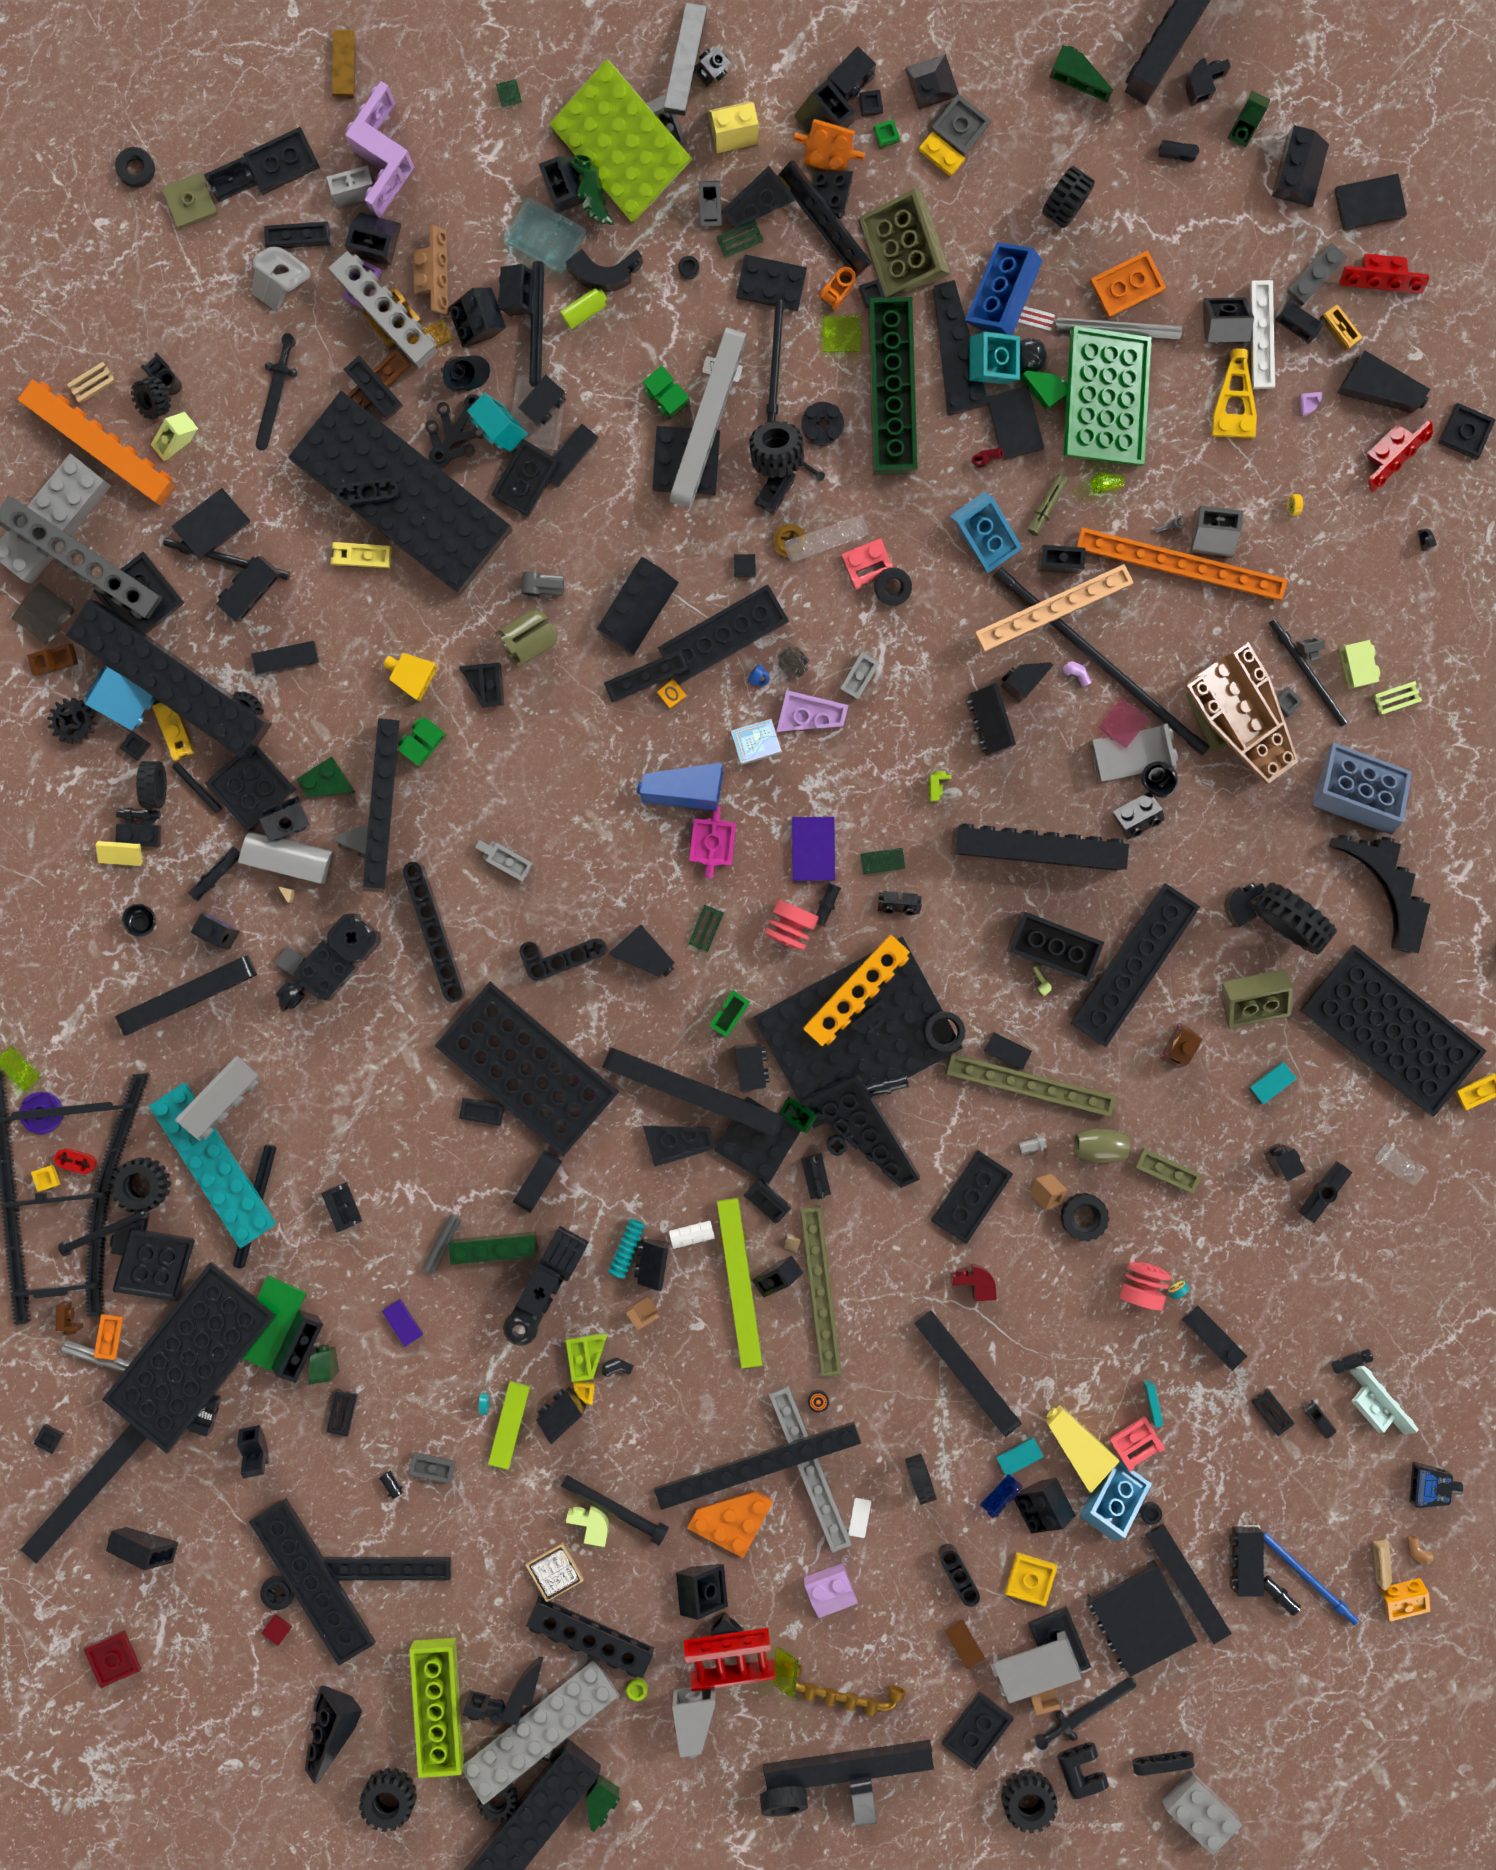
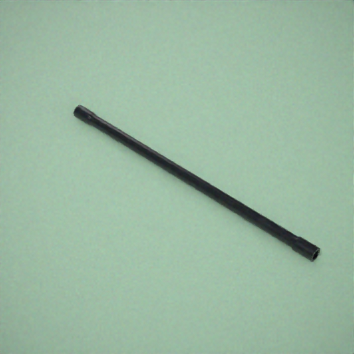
M1003 567L993 576L1028 606L1031 607L1040 603L1035 596L1019 584ZM1059 618L1049 623L1165 724H1168L1197 753L1202 756L1207 752L1210 746L1191 732Z

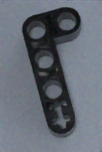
M595 938L544 958L539 945L536 942L529 941L521 945L519 952L528 976L532 980L537 981L602 957L607 952V944L603 939ZM595 942L602 944L601 953L598 954L597 951L590 952L591 957L588 958L584 946L587 945V949L595 946ZM528 945H532L535 948L536 952L532 957H528L525 954V948ZM576 949L583 953V958L579 962L572 958V953ZM555 957H560L563 960L562 968L555 969L553 967L552 961ZM535 965H540L543 968V974L540 977H536L532 972Z

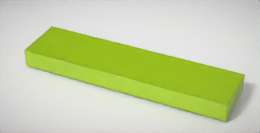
M513 1381L509 1382L488 1465L509 1470L531 1386Z

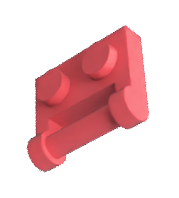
M881 538L841 555L855 590L862 588L861 585L875 580L882 570L893 567ZM883 562V568L860 577L856 574L858 571Z
M1144 1416L1109 1438L1128 1472L1133 1471L1136 1465L1156 1452L1161 1453L1165 1450L1147 1418ZM1148 1441H1152L1153 1445L1131 1459L1128 1458V1454Z

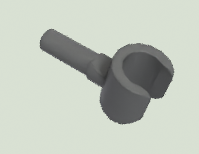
M1179 515L1171 523L1154 528L1155 533L1168 529L1179 531L1186 524L1180 526L1177 524V520L1182 519L1184 516Z

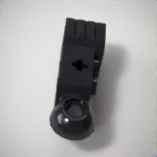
M359 914L342 915L328 931L327 940H322L294 972L296 980L292 984L289 981L286 982L276 993L275 996L279 998L278 1003L281 1011L284 1012L288 1008L293 1010L305 997L303 993L305 989L318 999L332 1000L359 969L356 965L367 960L380 945V931H374L371 924L360 919L361 915ZM356 933L357 935L355 938L357 939V941L352 942L351 936L352 934Z
M562 1226L558 1227L513 1312L504 1321L503 1334L511 1344L525 1346L536 1338L538 1325L554 1299L550 1297L551 1294L556 1295L563 1280L568 1281L589 1241L566 1230ZM522 1325L525 1328V1333L518 1334L514 1327Z

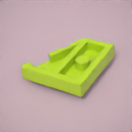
M607 1333L566 1338L572 1382L594 1378Z

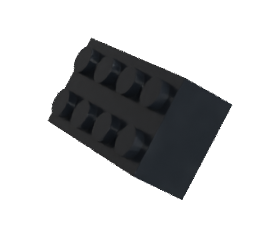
M1024 911L1020 913L1006 952L1082 981L1090 982L1104 942Z

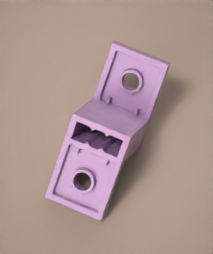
M380 81L378 86L373 87L370 92V98L366 104L361 105L358 110V116L354 122L349 123L345 134L353 152L381 170L377 176L376 183L373 187H369L364 199L371 214L380 218L414 169L408 150L378 131L396 104L389 86Z

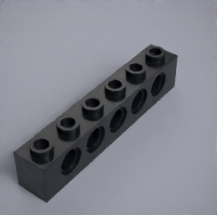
M538 1596L526 1624V1627L535 1634L542 1633L549 1636L548 1638L553 1642L567 1644L573 1651L585 1652L591 1659L603 1660L614 1669L621 1668L632 1677L643 1678L653 1657L654 1647L554 1602H546L540 1596ZM548 1618H552L555 1620L556 1623L554 1625H549L546 1623L545 1620ZM572 1627L575 1629V1632L567 1633L565 1628ZM589 1635L592 1636L595 1640L593 1642H587L584 1639V1637ZM610 1644L614 1649L608 1651L603 1646ZM631 1653L634 1657L626 1659L623 1657V1654Z

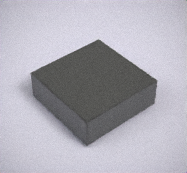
M1289 687L1277 697L1281 711L1286 717H1290L1304 702Z
M286 946L275 964L289 974L295 975L294 972L306 958L291 947Z

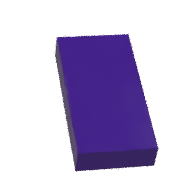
M401 1299L382 1310L383 1315L404 1347L423 1335L420 1327Z

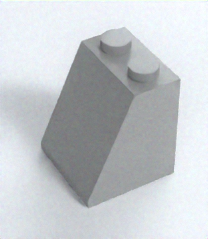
M691 1687L673 1690L672 1709L680 1758L691 1759L702 1754L715 1707L716 1688L693 1692Z

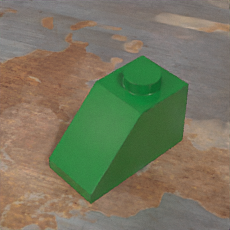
M1026 371L1021 377V381L1026 387L1029 386L1031 394L1046 413L1067 397V382L1063 378L1060 379L1057 374Z

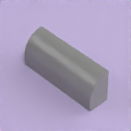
M249 831L243 842L238 863L326 884L334 851L287 839L269 841L266 834Z

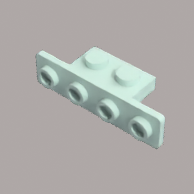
M1359 1366L1350 1370V1373L1362 1385L1360 1391L1353 1398L1352 1403L1378 1433H1384L1392 1422L1403 1434L1418 1432L1419 1429L1413 1420L1404 1413L1400 1405L1386 1392L1385 1387L1374 1378L1368 1368Z

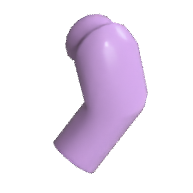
M1071 661L1063 666L1064 674L1067 676L1071 674L1077 676L1082 687L1092 683L1083 665Z

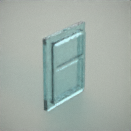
M527 196L511 227H509L503 242L536 261H542L545 266L563 275L567 268L565 262L576 253L587 229Z

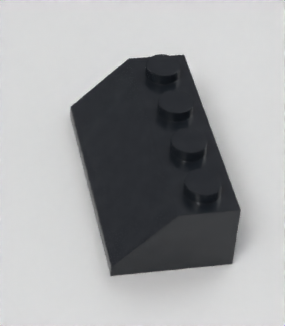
M641 556L597 627L598 633L635 655L679 582L659 566Z

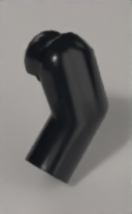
M614 1358L603 1364L601 1372L605 1377H610L618 1371L630 1375L634 1365L620 1358Z

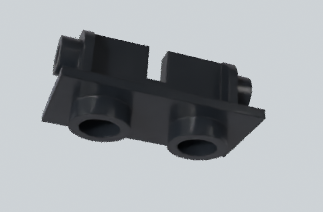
M879 892L877 911H883L887 914L899 912L908 916L920 914L922 896L913 893H902V900H899L898 892Z
M822 1153L801 1158L810 1199H823L825 1196L831 1195Z

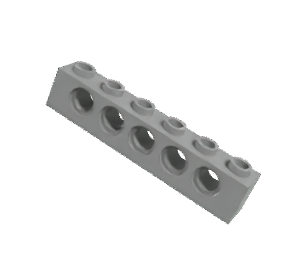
M346 251L328 269L336 280L420 369L438 353L435 347L436 341L429 333L424 335L420 330L422 326L414 317L410 319L406 315L408 312L400 302L396 304L391 299L393 295L385 286L381 288L378 285V278L371 270L366 272L362 267L364 263L356 254L352 256ZM355 274H360V275H361L358 280H356V281H352V280H351V278H352L353 275H355ZM375 290L373 296H366L367 291ZM383 306H390L387 312H380ZM398 321H404V325L401 328H395V324ZM412 337H419L418 342L415 344H410L409 340Z

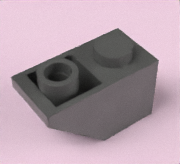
M361 826L335 836L334 841L339 843L337 847L346 851H350L352 848L358 851V856L365 859L368 827Z

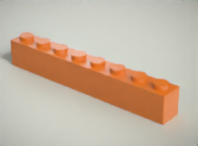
M33 379L30 381L17 400L158 505H163L176 487L170 482L172 480L171 476L163 470L158 473L153 469L155 464L145 457L143 460L136 456L138 452L128 444L126 447H123L119 444L121 439L112 432L108 435L103 432L104 426L96 420L88 421L85 418L87 415L77 406L72 409L68 406L70 401L61 394H58L57 397L52 394L51 391L53 389L45 382L41 381L39 384Z

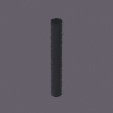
M179 762L173 764L172 768L217 814L222 807Z

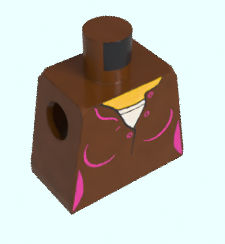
M1179 1023L1159 1058L1177 1068L1187 1066L1201 1044L1202 1038L1197 1032Z

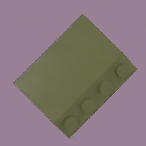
M914 188L859 217L885 297H892L925 286L950 274L923 192Z

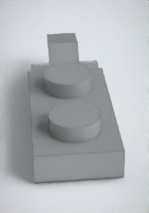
M479 840L475 847L484 852L482 858L486 859L487 862L524 882L534 863L497 842L491 841L490 845Z

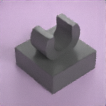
M1318 636L1297 641V649L1305 653L1306 659H1310V661L1319 660L1318 650L1326 649L1325 640Z

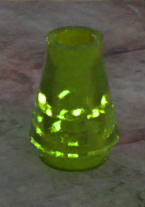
M1098 472L1097 475L1092 476V490L1101 494L1117 488H1123L1125 486L1124 475Z

